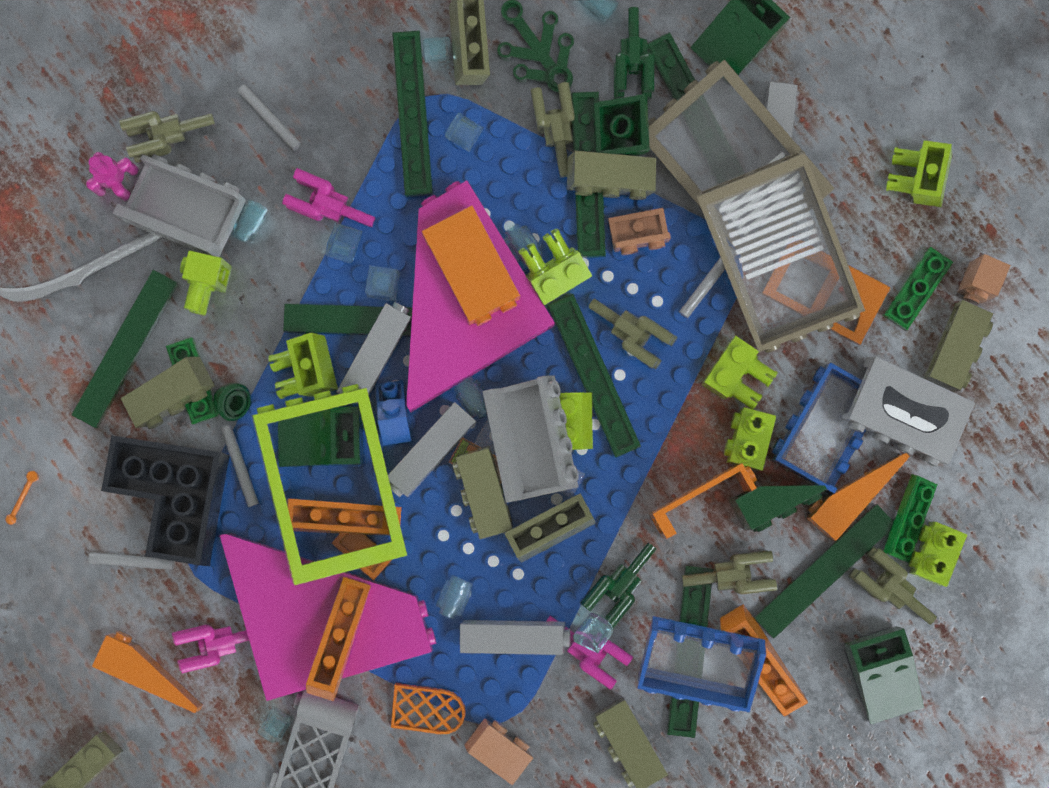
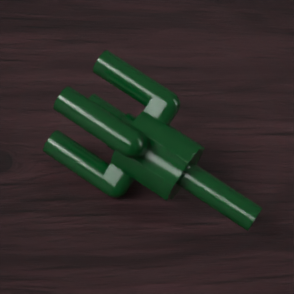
M629 7L628 38L620 40V53L616 55L614 63V99L625 97L627 75L641 74V94H646L647 100L652 99V92L655 91L654 55L648 53L647 39L639 37V8Z
M648 542L628 568L620 563L611 576H601L581 601V604L591 612L604 594L613 600L616 604L602 620L613 630L634 604L635 596L632 593L642 582L636 575L657 549Z

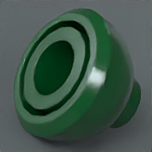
M228 383L217 389L214 393V407L217 413L227 421L241 419L250 408L251 394L249 389L243 384Z

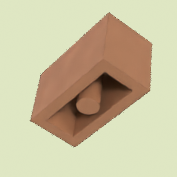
M983 254L969 262L957 293L964 295L963 299L976 305L997 297L1011 265Z
M484 718L464 746L471 756L513 785L533 759L528 750L530 746L518 736L513 739L507 735L508 729L498 721L494 720L491 723Z

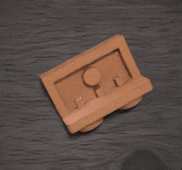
M663 208L608 218L614 252L621 251V255L637 253V248L646 246L649 247V250L665 247V243L671 239L670 232L667 230Z

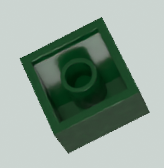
M646 94L594 102L596 153L642 156L650 151Z

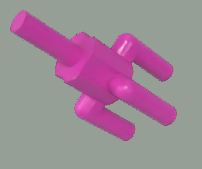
M101 152L94 153L93 157L89 159V172L94 177L86 182L87 188L98 196H103L106 193L105 188L112 189L116 196L127 202L131 193L122 184L124 173L128 172L130 175L136 176L139 173V168L128 158H123L116 162Z
M299 168L295 170L293 178L297 180V183L314 191L311 194L309 203L285 194L282 204L286 205L287 209L316 221H321L326 217L338 222L343 215L366 226H373L376 217L347 206L348 197L335 192L334 187L329 181Z
M551 616L547 619V621L558 622ZM583 628L578 635L570 630L571 645L567 652L580 661L579 666L584 672L611 690L617 680L598 666L607 653L626 666L631 662L633 656L602 635L594 637Z
M206 624L172 633L175 645L198 641L201 655L178 660L179 670L182 674L218 665L220 657L236 653L235 644L249 641L247 630L232 633L230 625L213 629V627Z

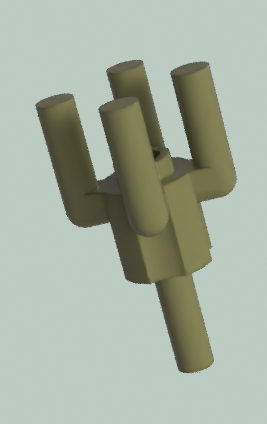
M569 83L558 84L562 109H554L545 112L542 89L540 87L533 88L530 91L537 130L539 133L544 134L546 147H555L560 177H567L568 156L566 145L573 142L571 128L575 117Z
M151 111L119 120L122 131L126 130L128 137L147 132L149 141L126 147L129 157H133L135 163L142 162L140 160L142 154L148 157H152L153 154L160 157L170 154L172 151L171 144L186 141L184 132L213 125L215 120L212 113L180 121L178 114L160 118L157 112Z
M595 298L589 304L588 308L614 325L611 333L623 341L622 348L652 369H657L662 360L643 348L651 334L670 346L678 338L646 316L638 318L628 310H625L620 316Z
M873 546L866 555L885 570L877 578L876 582L857 568H854L848 576L875 599H879L882 602L889 601L897 609L907 605L931 625L937 616L913 597L916 587L906 580L908 576L907 571L880 548L876 549Z
M772 551L734 554L730 557V561L714 563V572L683 575V587L716 583L718 591L734 589L736 593L742 595L777 590L776 579L769 578L751 581L749 566L773 562Z

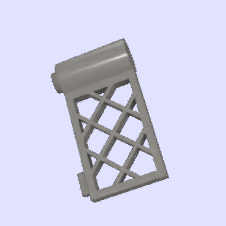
M306 689L303 693L298 692L293 708L298 709L280 771L279 773L273 772L269 788H281L283 780L291 776L294 777L299 788H313L319 784L321 788H327L325 781L329 779L328 788H334L360 705L336 697L334 701L306 693ZM301 723L312 726L317 736L303 742L298 733ZM319 729L325 730L326 732L321 734ZM331 733L343 736L341 746L330 751L323 738ZM297 740L299 746L293 748L295 741ZM319 740L326 754L313 760L306 746ZM301 749L308 763L295 769L290 757L292 753ZM338 753L337 759L335 761L333 755ZM329 758L334 768L333 772L322 778L315 764ZM287 767H289L291 772L285 775ZM311 767L318 781L304 787L298 773Z

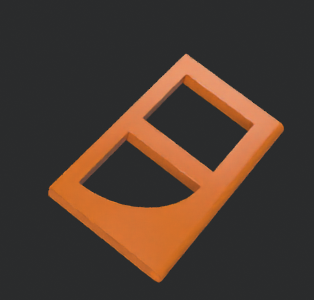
M799 239L789 243L785 249L801 244L804 241ZM809 245L783 255L778 262L794 256L795 253L800 254L815 247ZM821 250L803 257L829 271L810 308L776 291L790 263L773 270L761 294L802 316L823 309L839 276L831 255ZM848 265L865 311L860 313L854 332L836 322L833 323L834 326L829 330L857 345H861L887 293L890 291V287Z

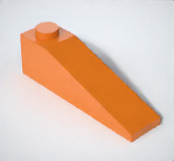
M900 453L837 489L835 494H829L822 500L819 499L812 503L808 508L810 514L806 519L830 540L836 541L910 456L907 453Z
M300 499L286 500L293 531L390 535L383 506ZM396 507V511H397V515H398V519H399V524H400V521H401V507Z
M343 577L306 682V693L331 701L335 700L371 585Z
M744 604L720 618L721 631L765 640L766 657L758 683L784 717L808 703L807 698ZM742 650L738 656L749 670L754 653Z
M117 631L116 634L112 633L105 636L92 667L193 713L201 710L203 704L140 645L132 642L133 637Z

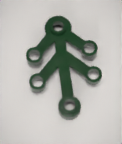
M517 0L504 2L501 7L502 19L506 23L515 26L530 49L512 46L509 42H502L497 48L498 57L505 61L511 58L540 62L546 70L528 69L525 64H518L513 69L514 79L517 82H525L527 80L545 82L550 90L559 93L558 83L554 81V78L562 76L564 82H568L569 87H571L573 75L567 68L570 50L574 46L573 36L569 33H563L559 36L558 47L560 51L557 64L550 57L554 28L558 25V15L553 11H547L543 14V31L540 43L522 18L523 7L521 3ZM510 10H515L517 16L510 18L507 13ZM551 16L555 19V22L547 24L545 19ZM567 38L571 41V44L563 46L561 40ZM507 47L511 52L508 55H503L500 50ZM517 70H525L526 75L518 77L516 75Z

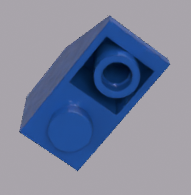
M403 380L376 384L377 416L383 446L411 442L410 421Z

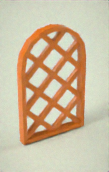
M395 683L391 728L434 734H450L457 731L463 724L466 715L465 705L462 699L454 692L445 689ZM403 689H410V690H413V691H411V692L407 695V694L403 691ZM399 691L404 698L397 702ZM422 691L433 693L426 697ZM416 692L423 699L417 705L410 699ZM441 694H446L451 697L445 700V698ZM435 695L443 702L436 708L429 701ZM453 699L457 700L460 705L455 711L449 704ZM404 701H407L412 707L406 714L399 707ZM425 703L432 710L426 716L418 709ZM444 706L451 712L445 719L438 712ZM397 709V711L402 715V717L395 721ZM461 710H462V718H460L459 715L457 714V713H459ZM414 711L421 718L415 724L408 717ZM433 714L441 721L434 727L427 720ZM454 716L459 723L451 728L447 721ZM405 719L409 725H403L399 723ZM425 722V724H426L429 728L418 727V726H419L421 723ZM444 725L447 730H440L438 728Z

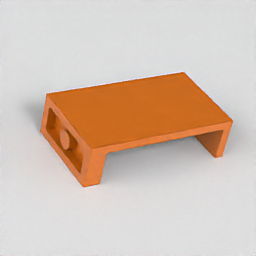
M473 205L422 231V236L434 254L467 317L469 325L476 323L477 326H480L492 319L491 314L501 310L502 313H505L517 306L516 301L520 300V294Z
M743 463L734 465L649 513L661 537L668 539L677 534L666 515L667 512L732 475H735L744 492L756 489L754 482L757 479L749 466L744 467Z

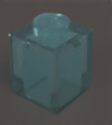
M369 265L365 294L369 298L396 301L400 276L398 270Z

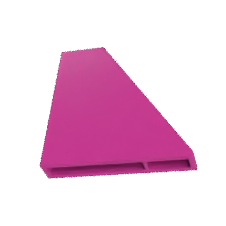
M467 180L463 183L459 181L454 182L445 189L446 193L438 198L436 195L427 198L421 203L422 207L419 208L406 405L410 413L551 329L555 324ZM472 205L520 294V300L516 301L517 306L505 313H502L501 310L491 314L492 319L480 326H477L476 323L469 325L464 311L434 254L422 236L423 230Z
M231 533L220 535L266 701L306 689V682L343 577L371 585L342 678L433 651L432 645L436 644L435 635L432 627L427 628L424 617H428L427 607L424 600L419 601L418 595L349 572L294 585L285 551ZM300 557L302 565L315 562L313 560Z

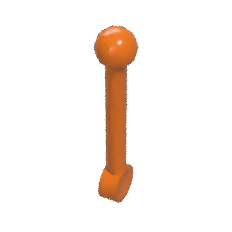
M29 471L27 473V482L11 514H8L5 518L7 524L13 525L16 522V515L32 483L39 479V474L36 471Z

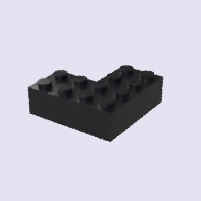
M111 435L101 491L155 500L145 557L210 566L230 455L217 451Z

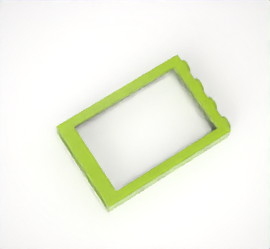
M358 384L342 387V393L331 396L330 391L313 394L314 400L304 403L302 397L285 401L286 407L275 409L274 404L257 408L258 414L251 415L294 585L407 556L367 388L359 389ZM358 402L391 542L302 565L267 424Z

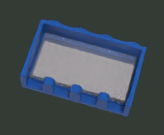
M830 362L825 367L820 366L814 374L812 380L816 383L811 391L806 390L801 397L799 405L802 407L797 416L792 414L785 426L788 432L783 440L779 438L771 451L775 455L771 461L776 462L816 486L825 485L827 493L835 494L837 490L835 485L841 474H845L850 466L848 462L854 451L858 450L862 445V437L866 430L864 429L863 433L855 431L847 426L849 422L841 419L843 413L849 412L862 380Z
M653 616L638 673L637 689L651 694L669 695L679 700L697 701L707 706L725 707L735 712L744 711L750 713L766 657L765 640Z

